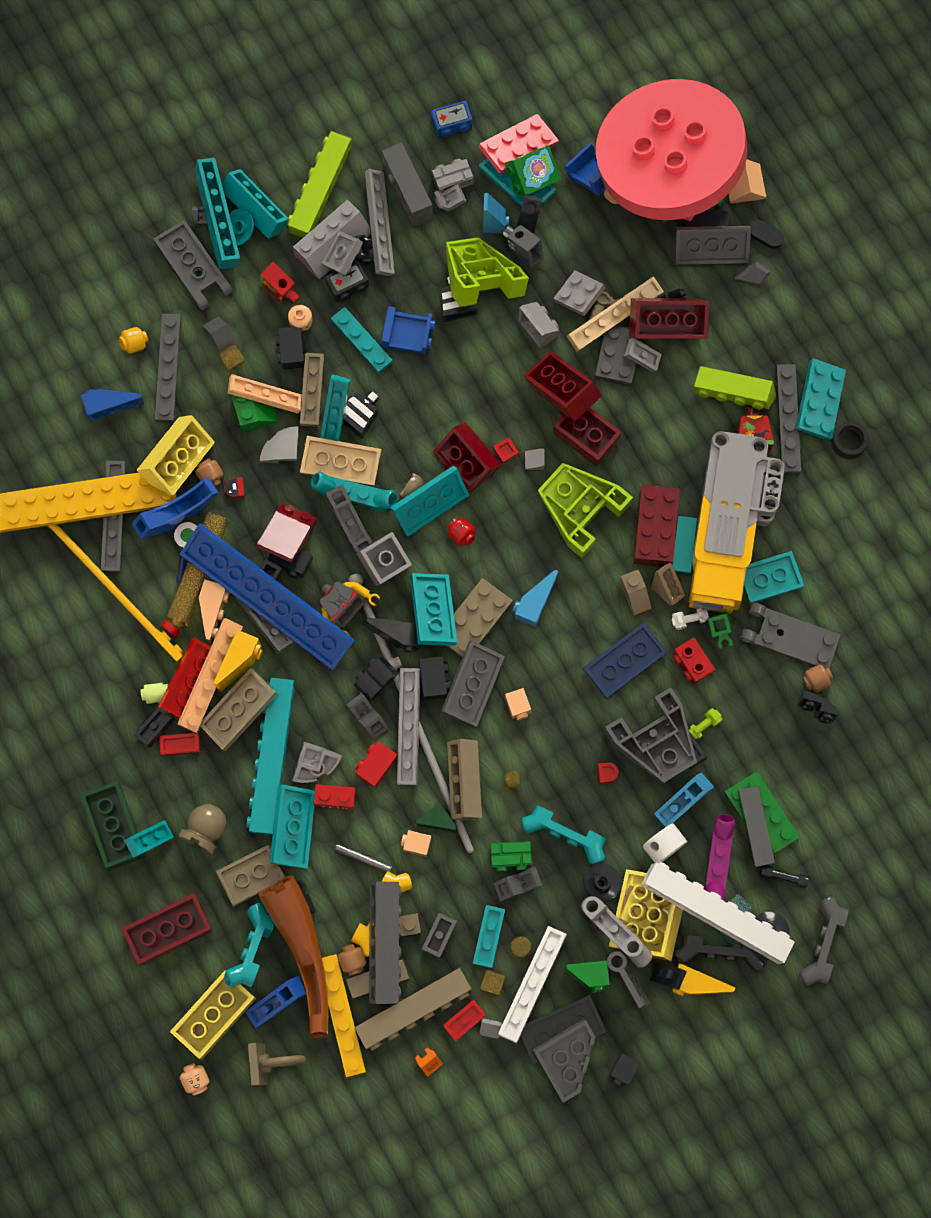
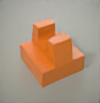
M427 1047L425 1049L427 1055L422 1059L418 1055L415 1059L428 1077L442 1066L443 1063L435 1052Z

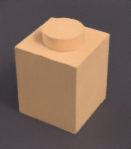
M524 688L505 694V701L512 719L522 720L527 718L528 714L531 713V708Z
M408 830L407 835L403 834L401 846H404V852L427 857L431 836Z

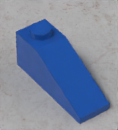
M91 389L81 395L90 421L144 403L140 393Z
M299 976L287 980L245 1011L255 1029L306 995L304 983Z

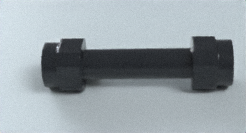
M768 865L762 866L760 872L761 877L767 879L773 877L796 883V886L807 888L809 876L803 874L797 876L773 870V867Z

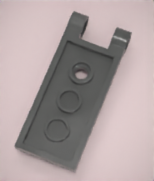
M185 220L153 238L155 244L201 311L210 307L202 293L214 285H218L225 297L233 292L230 284ZM201 271V276L198 277L195 275L196 272Z
M751 603L749 614L764 620L759 635L752 630L742 629L740 640L811 666L820 664L825 669L830 668L841 634L768 609L759 603ZM777 630H782L783 636H778Z

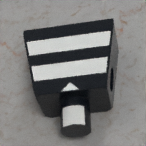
M447 277V286L441 288L443 323L478 315L477 304L461 307L451 296L450 279Z
M372 391L366 398L356 393L346 403L343 424L361 439L378 415V410L374 405L379 400V397Z

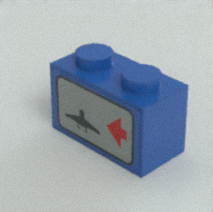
M466 101L431 110V119L437 137H448L452 133L466 132L472 128V117Z

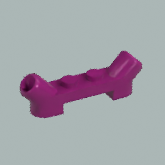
M726 814L718 815L715 820L711 834L708 869L704 885L705 891L717 893L723 901H725L732 837L735 827V819Z

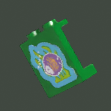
M549 145L539 147L530 153L505 162L506 172L510 176L513 184L512 188L517 197L531 194L561 180Z

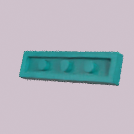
M345 307L331 317L332 323L378 374L393 363L388 354Z
M332 374L320 438L340 442L351 379Z

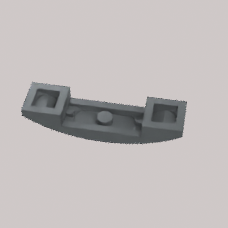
M343 484L325 493L355 553L371 545L373 542L363 527Z

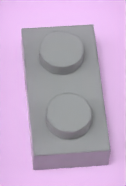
M632 338L628 341L624 356L649 371L655 372L658 369L662 354Z

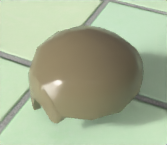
M413 473L399 496L404 499L424 485L423 479Z

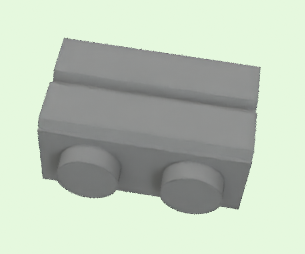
M456 159L449 165L444 166L441 164L432 170L433 182L436 190L444 192L456 184L460 185L461 188L473 185L474 178L467 159Z

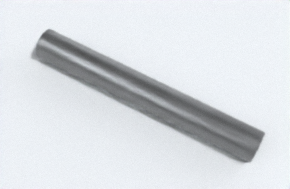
M337 844L335 848L336 852L386 873L387 871L390 872L392 868L390 865L343 845Z

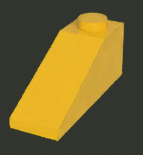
M678 964L677 968L687 971L679 990L672 988V992L680 996L684 994L732 993L735 990V987L683 964Z

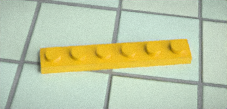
M337 954L324 957L322 960L327 985L328 1005L345 1075L350 1077L365 1073L366 1070Z

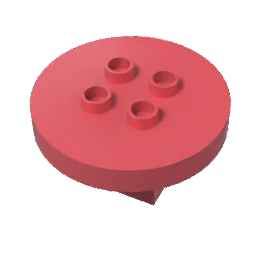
M663 80L645 85L631 92L612 108L603 121L598 133L596 158L604 186L612 198L622 207L634 214L650 219L675 220L683 218L691 222L696 214L704 212L719 203L735 187L745 168L747 139L742 117L736 106L725 94L710 85L693 80Z

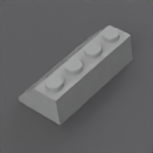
M349 200L341 204L293 246L294 255L319 280L332 270L323 265L322 261L339 231L352 237L365 235L364 238L367 239L371 236L370 226L360 211Z

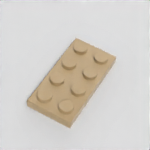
M307 436L300 474L313 476L317 472H323L331 477L375 487L382 450Z

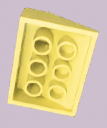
M626 869L616 917L629 922L627 925H624L650 950L652 958L672 961L683 909L642 887L641 883L647 873ZM629 885L633 886L634 888L632 889L621 913L623 901L625 898V894L628 890ZM640 889L644 891L645 895L637 892V890ZM638 902L644 903L647 906L648 911L643 905L638 904ZM633 909H634L635 914H636L638 917H635V916L633 915V913H632ZM659 912V918L654 920L656 913ZM610 940L609 947L615 948V949H619V948Z

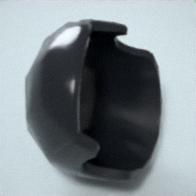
M365 235L354 236V238L363 242L359 253L354 258L359 263H367L374 260L372 240L365 239Z

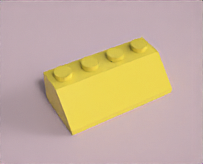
M192 415L179 417L137 471L148 484L173 496L215 442Z

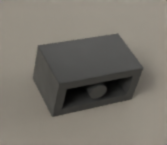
M438 913L422 947V951L440 959L457 921Z

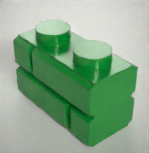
M530 841L491 843L492 869H496V872H507L508 868H516V871H525L528 867H531Z

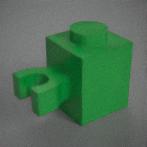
M725 612L709 616L708 621L712 636H719V649L723 648L722 640L724 639L729 641V646L734 645L732 638L728 635V633L733 631L729 613Z

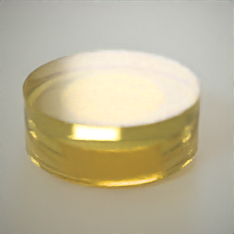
M525 937L515 938L511 944L513 954L518 957L528 955L531 950L530 941Z

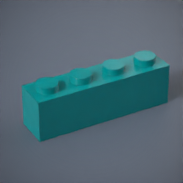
M241 169L228 173L222 184L226 197L238 209L247 210L253 218L254 225L268 239L280 235L289 218Z

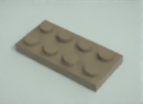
M482 578L454 613L457 644L455 646H445L462 658L468 642L472 640L480 644L512 604L513 600Z
M250 668L201 721L200 727L222 750L227 751L278 693L253 668Z

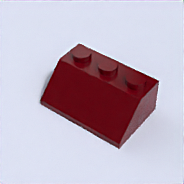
M467 423L453 427L433 451L447 469L453 465L457 468L468 493H471L489 479L502 465Z

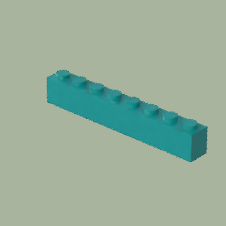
M271 678L270 683H268L278 695L263 710V713H266L265 721H261L260 732H263L262 740H258L257 751H260V757L255 761L257 778H253L252 790H255L254 797L250 798L249 809H252L251 817L248 816L246 828H249L251 834L273 836L278 785L282 783L295 689L294 680Z

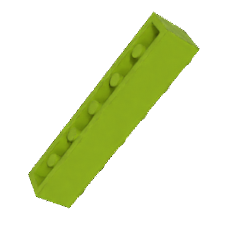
M333 131L330 132L328 137H325L322 145L323 150L318 152L315 162L317 163L314 168L310 169L308 183H304L301 190L302 196L296 200L294 205L295 211L293 215L289 216L287 222L289 233L304 238L316 227L352 148V141L349 137Z

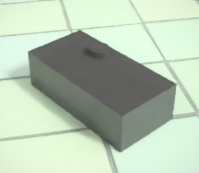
M401 142L382 150L383 168L412 228L433 220L432 203L403 143Z

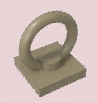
M248 1044L251 1085H268L267 1073L271 1072V1068L299 1065L306 1062V1057L303 1055L270 1058V1055L266 1054L265 1044Z

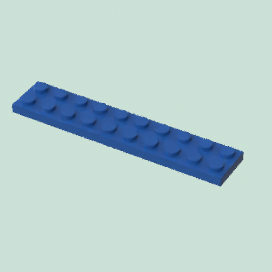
M199 524L180 552L181 556L332 670L355 641L204 525Z

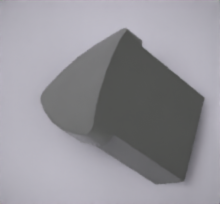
M194 205L192 214L195 227L208 226L203 206Z

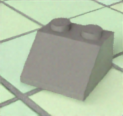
M534 302L522 305L519 308L518 321L540 349L558 337L559 326L555 320H551L548 317V312L544 306Z

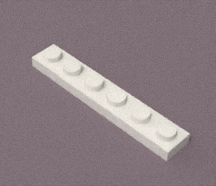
M548 926L498 1033L499 1036L517 1044L567 936L566 933Z

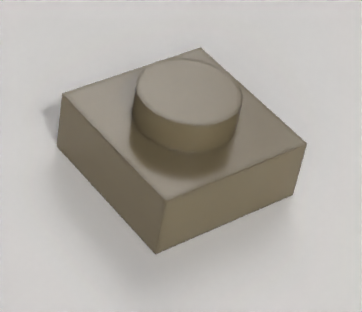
M418 913L400 916L401 937L421 934Z

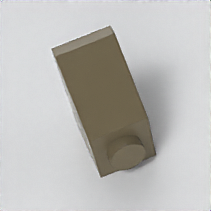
M639 569L622 575L619 583L633 616L651 610L648 592Z

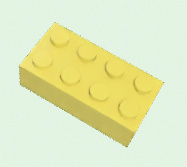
M225 971L170 1031L201 1060L256 1000L241 984L233 988L229 987L224 979Z

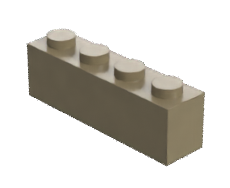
M457 739L447 742L451 819L464 821L482 818L478 741Z

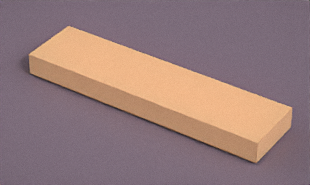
M233 374L229 378L228 394L297 414L301 411V394Z

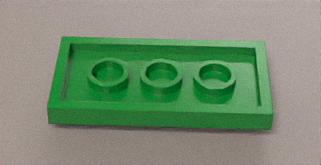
M755 772L724 791V794L745 825L738 790L755 786L759 787L772 852L775 854L800 837L759 773Z

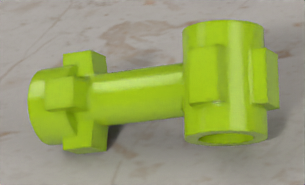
M710 709L704 714L705 720L697 726L693 724L689 727V732L694 739L702 737L701 732L711 724L715 727L723 720L718 710Z

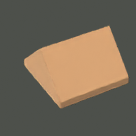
M746 160L745 168L739 181L728 194L730 204L766 199L759 163Z

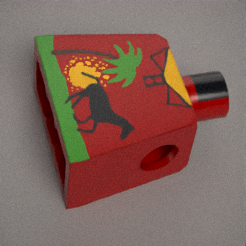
M274 262L261 273L259 285L278 301L282 302L286 298L293 305L300 296L293 290L294 281Z
M752 406L748 407V416H741L738 433L764 438L768 443V450H771L774 441L768 416H759V409Z

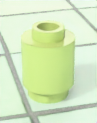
M155 683L144 685V689H141L142 701L146 700V704L159 703L168 684Z

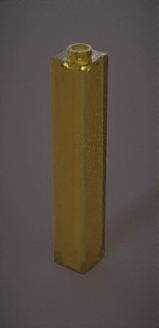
M208 512L203 525L222 539L228 522L225 517ZM191 562L187 564L167 615L171 624L178 628L182 626L188 627L199 599L203 582L208 576Z

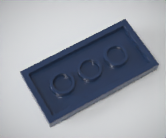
M643 622L583 667V670L603 696L608 699L665 656L667 651Z

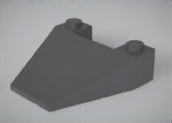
M672 688L667 689L654 698L653 703L660 712L661 718L632 734L622 717L607 725L604 733L616 750L662 783L667 782L697 763L682 703Z

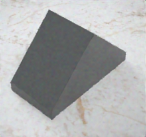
M219 316L203 325V328L223 356L239 347L229 327Z

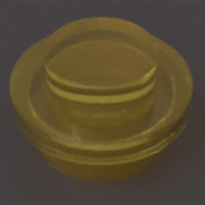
M511 769L508 773H505L508 787L518 788V784L521 783L518 772H514Z

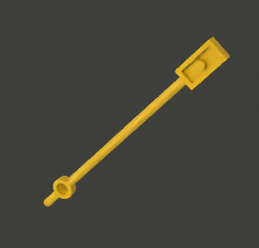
M57 524L48 525L141 623L163 649L180 664L184 652L177 644L173 646L169 642L171 638L166 632H160Z

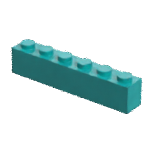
M215 158L199 159L196 162L194 172L218 269L237 268L240 255Z

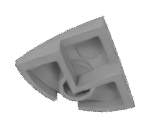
M299 426L280 430L268 440L262 449L260 463L297 461Z
M304 742L292 781L309 783L317 781V778L324 774L329 775L340 762L342 755Z

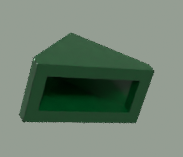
M438 804L417 819V826L456 832V825L441 804Z

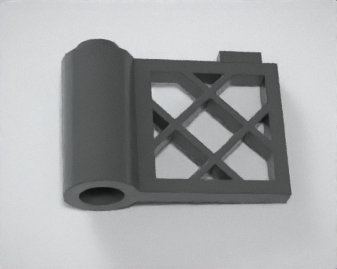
M622 951L611 953L607 958L608 967L612 971L621 974L639 1008L650 1005L649 1000L631 970L633 962Z

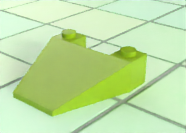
M477 237L446 242L451 296L460 307L476 304L479 291L500 288L508 299L525 295L529 277L518 265Z
M564 463L538 489V493L565 543L581 558L595 545L596 539L584 529L604 506L620 517L633 500V497L619 485Z

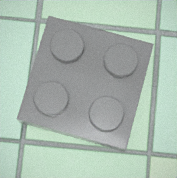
M339 231L322 264L346 275L363 242Z
M574 270L553 299L556 303L585 316L604 291L605 286L603 283Z

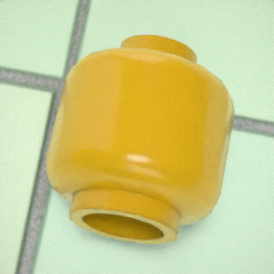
M138 327L122 331L119 337L121 349L129 354L144 350L146 342H148L146 332L141 331Z

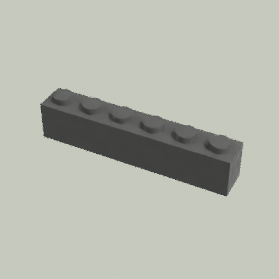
M370 881L369 1003L395 1004L399 1003V998L401 997V988L399 987V978L401 977V968L399 966V958L401 957V948L399 946V938L401 936V927L399 926L401 887L399 882Z

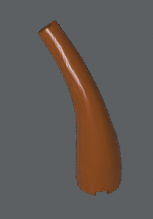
M290 875L278 880V883L271 888L269 886L259 893V897L275 926L285 939L299 967L308 1000L310 1037L325 1038L328 1036V996L323 960L309 906L294 876Z

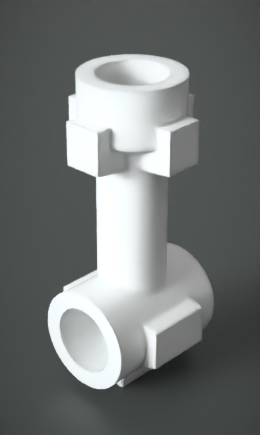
M699 608L697 613L684 616L683 612L674 613L671 620L673 627L676 630L686 628V623L699 620L700 624L705 623L709 616L706 609Z

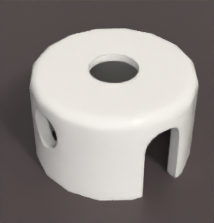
M672 823L649 839L643 845V848L654 863H659L684 846L687 840Z

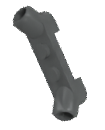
M832 896L820 901L818 905L827 922L820 930L819 937L822 939L820 945L817 944L814 951V956H816L815 963L801 969L799 972V977L806 986L816 982L827 985L834 965L826 963L835 929L836 927L840 929L845 927L849 911L847 908L840 907Z

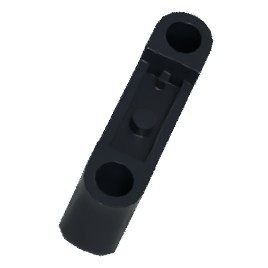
M683 935L682 946L674 951L675 958L683 965H687L699 954L705 955L707 959H717V956L725 957L726 961H737V958H742L752 971L756 973L767 965V960L763 955L740 943V948L703 945V936Z

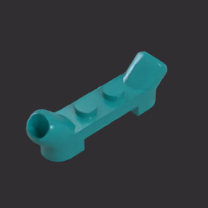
M323 472L315 473L311 479V488L318 491L322 497L327 498L325 493L343 484L351 503L370 507L374 511L386 512L398 501V496L393 490H382L331 477Z
M537 805L531 815L522 817L521 823L525 833L529 834L546 829L549 831L548 834L555 838L563 837L567 839L566 843L571 846L577 847L579 845L583 847L589 864L594 865L605 860L606 857L602 848L606 839L601 835L589 830L585 837L552 821L554 813Z
M261 903L254 904L248 909L247 915L255 930L250 931L246 941L250 943L248 949L244 948L240 957L243 963L225 971L224 979L229 987L233 988L240 984L252 987L260 965L253 963L254 956L261 937L269 938L275 925Z

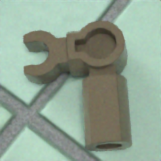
M602 292L595 301L589 320L620 299L615 300L607 292Z

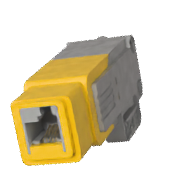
M720 431L715 433L711 439L692 558V568L694 571L689 597L690 608H701L719 613L728 612L729 614H732L733 610L739 609L742 601L745 574L751 562L756 525L768 526L772 523L779 507L784 463L780 459L767 457L768 443L764 438ZM776 466L779 468L780 472L770 469V467ZM761 516H770V519H763Z

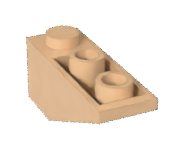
M204 580L199 595V602L206 640L212 644L219 630L217 628L218 622L222 621L225 610L222 609L224 603H228L230 592L216 582Z

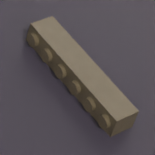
M458 968L354 1028L366 1050L370 1048L373 1051L382 1046L381 1041L387 1038L391 1041L400 1035L399 1031L406 1028L408 1031L417 1026L416 1022L422 1018L424 1021L430 1019L435 1015L434 1011L439 1008L442 1011L452 1006L451 1002L458 998L461 1001L470 996L468 992L471 991V987L461 969Z

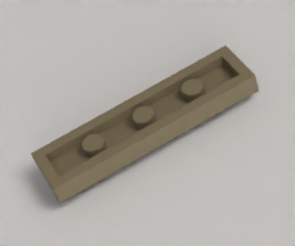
M305 353L300 426L319 427L324 354Z

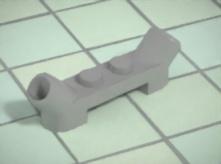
M589 896L583 900L581 911L638 968L649 964L652 960L650 950L600 899Z

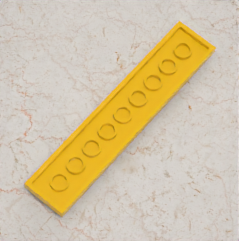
M139 473L0 493V533L152 510L177 497L176 493L170 496L148 484Z

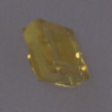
M235 344L219 353L228 370L245 360Z
M486 970L480 989L499 996L505 976Z

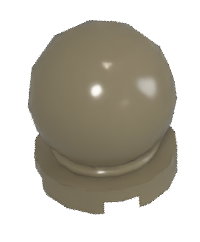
M203 804L191 812L187 822L188 829H182L179 838L191 845L197 843L202 847V851L213 854L217 848L213 841L220 839L225 832L227 825L226 816L216 805Z

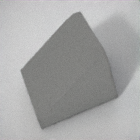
M544 449L525 451V470H544Z
M482 1019L480 1035L499 1038L498 1033L502 1023Z

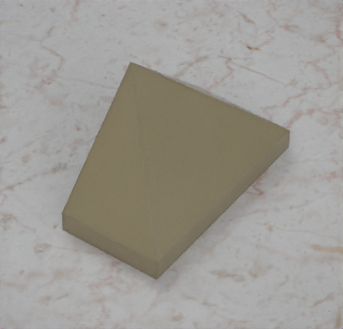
M667 563L655 572L651 589L669 605H674L685 597L671 563Z

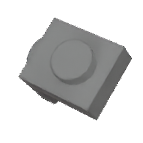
M458 184L444 192L438 190L434 192L437 206L447 212L467 202L461 186Z

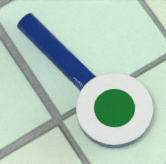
M182 523L175 530L174 539L182 549L197 528V525L194 523ZM181 555L176 581L184 583L187 559Z

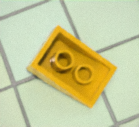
M239 630L236 631L214 681L217 691L222 692L252 667L256 660H260L263 649H261L262 646L259 638Z

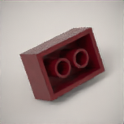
M591 408L575 422L563 414L553 427L554 435L596 467L620 440L622 433Z

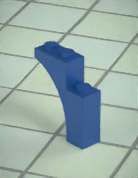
M209 477L202 479L197 485L176 499L158 508L140 513L132 525L141 539L174 530L185 518L201 514L219 492Z

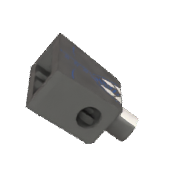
M522 225L518 226L515 230L511 226L504 230L503 235L508 239L509 249L530 269L544 257L541 239Z

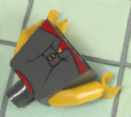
M335 582L333 586L326 584L321 589V593L324 595L320 599V603L323 606L321 609L322 615L338 628L340 626L344 628L366 603L367 600L365 598L369 599L371 606L376 607L377 605L372 603L371 599L376 597L380 600V597L377 594L371 595L368 589L357 582H345L343 584Z

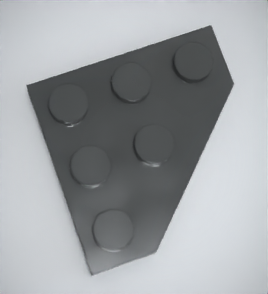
M585 1019L533 1049L563 1103L581 1092L582 1080L590 1059V1051L596 1038Z

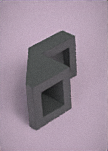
M362 693L346 704L353 716L373 740L389 729L382 717L372 708Z
M536 867L529 868L519 874L505 877L493 883L500 902L542 886Z

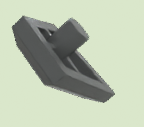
M755 261L735 277V281L762 286L771 273V269Z

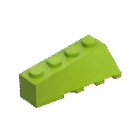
M700 366L694 385L696 394L701 397L708 398L710 396L723 402L728 400L738 405H752L756 409H769L776 399L773 381Z

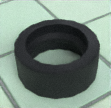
M853 421L840 424L834 431L831 439L832 448L835 453L845 459H855L861 456L869 442L868 432L865 427ZM846 430L856 432L861 438L860 446L856 450H847L839 443V437L842 432Z

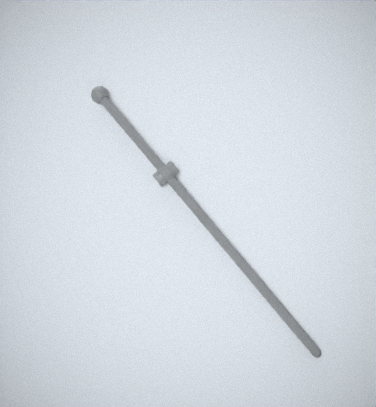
M356 573L348 578V582H357L362 585L363 578L360 574ZM365 598L367 601L362 606L368 618H375L369 601ZM374 633L384 658L398 671V668L403 667L399 657L392 658L385 639ZM398 674L394 682L398 691H400V674ZM419 721V741L451 814L450 791ZM453 820L466 851L472 853L474 849L462 820Z

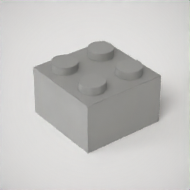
M393 532L356 553L375 586L382 584L412 565Z

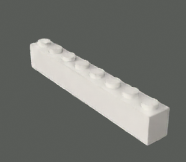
M662 862L651 864L641 883L642 887L777 964L785 963L794 944V941L789 939L790 936L787 933L773 930L771 924L765 921L761 923L755 919L756 916L752 913L740 911L736 904L729 901L726 903L721 900L720 895L715 892L709 893L705 891L704 886L697 882L691 883L686 880L687 877L684 874L670 871L668 865Z

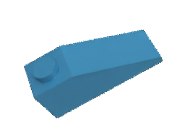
M484 193L483 233L503 234L505 227L509 226V216H506V209L491 195Z
M554 570L522 596L520 602L516 601L513 608L515 619L536 627L557 579V570Z
M699 773L658 809L654 815L667 827L686 813L714 786L702 773Z

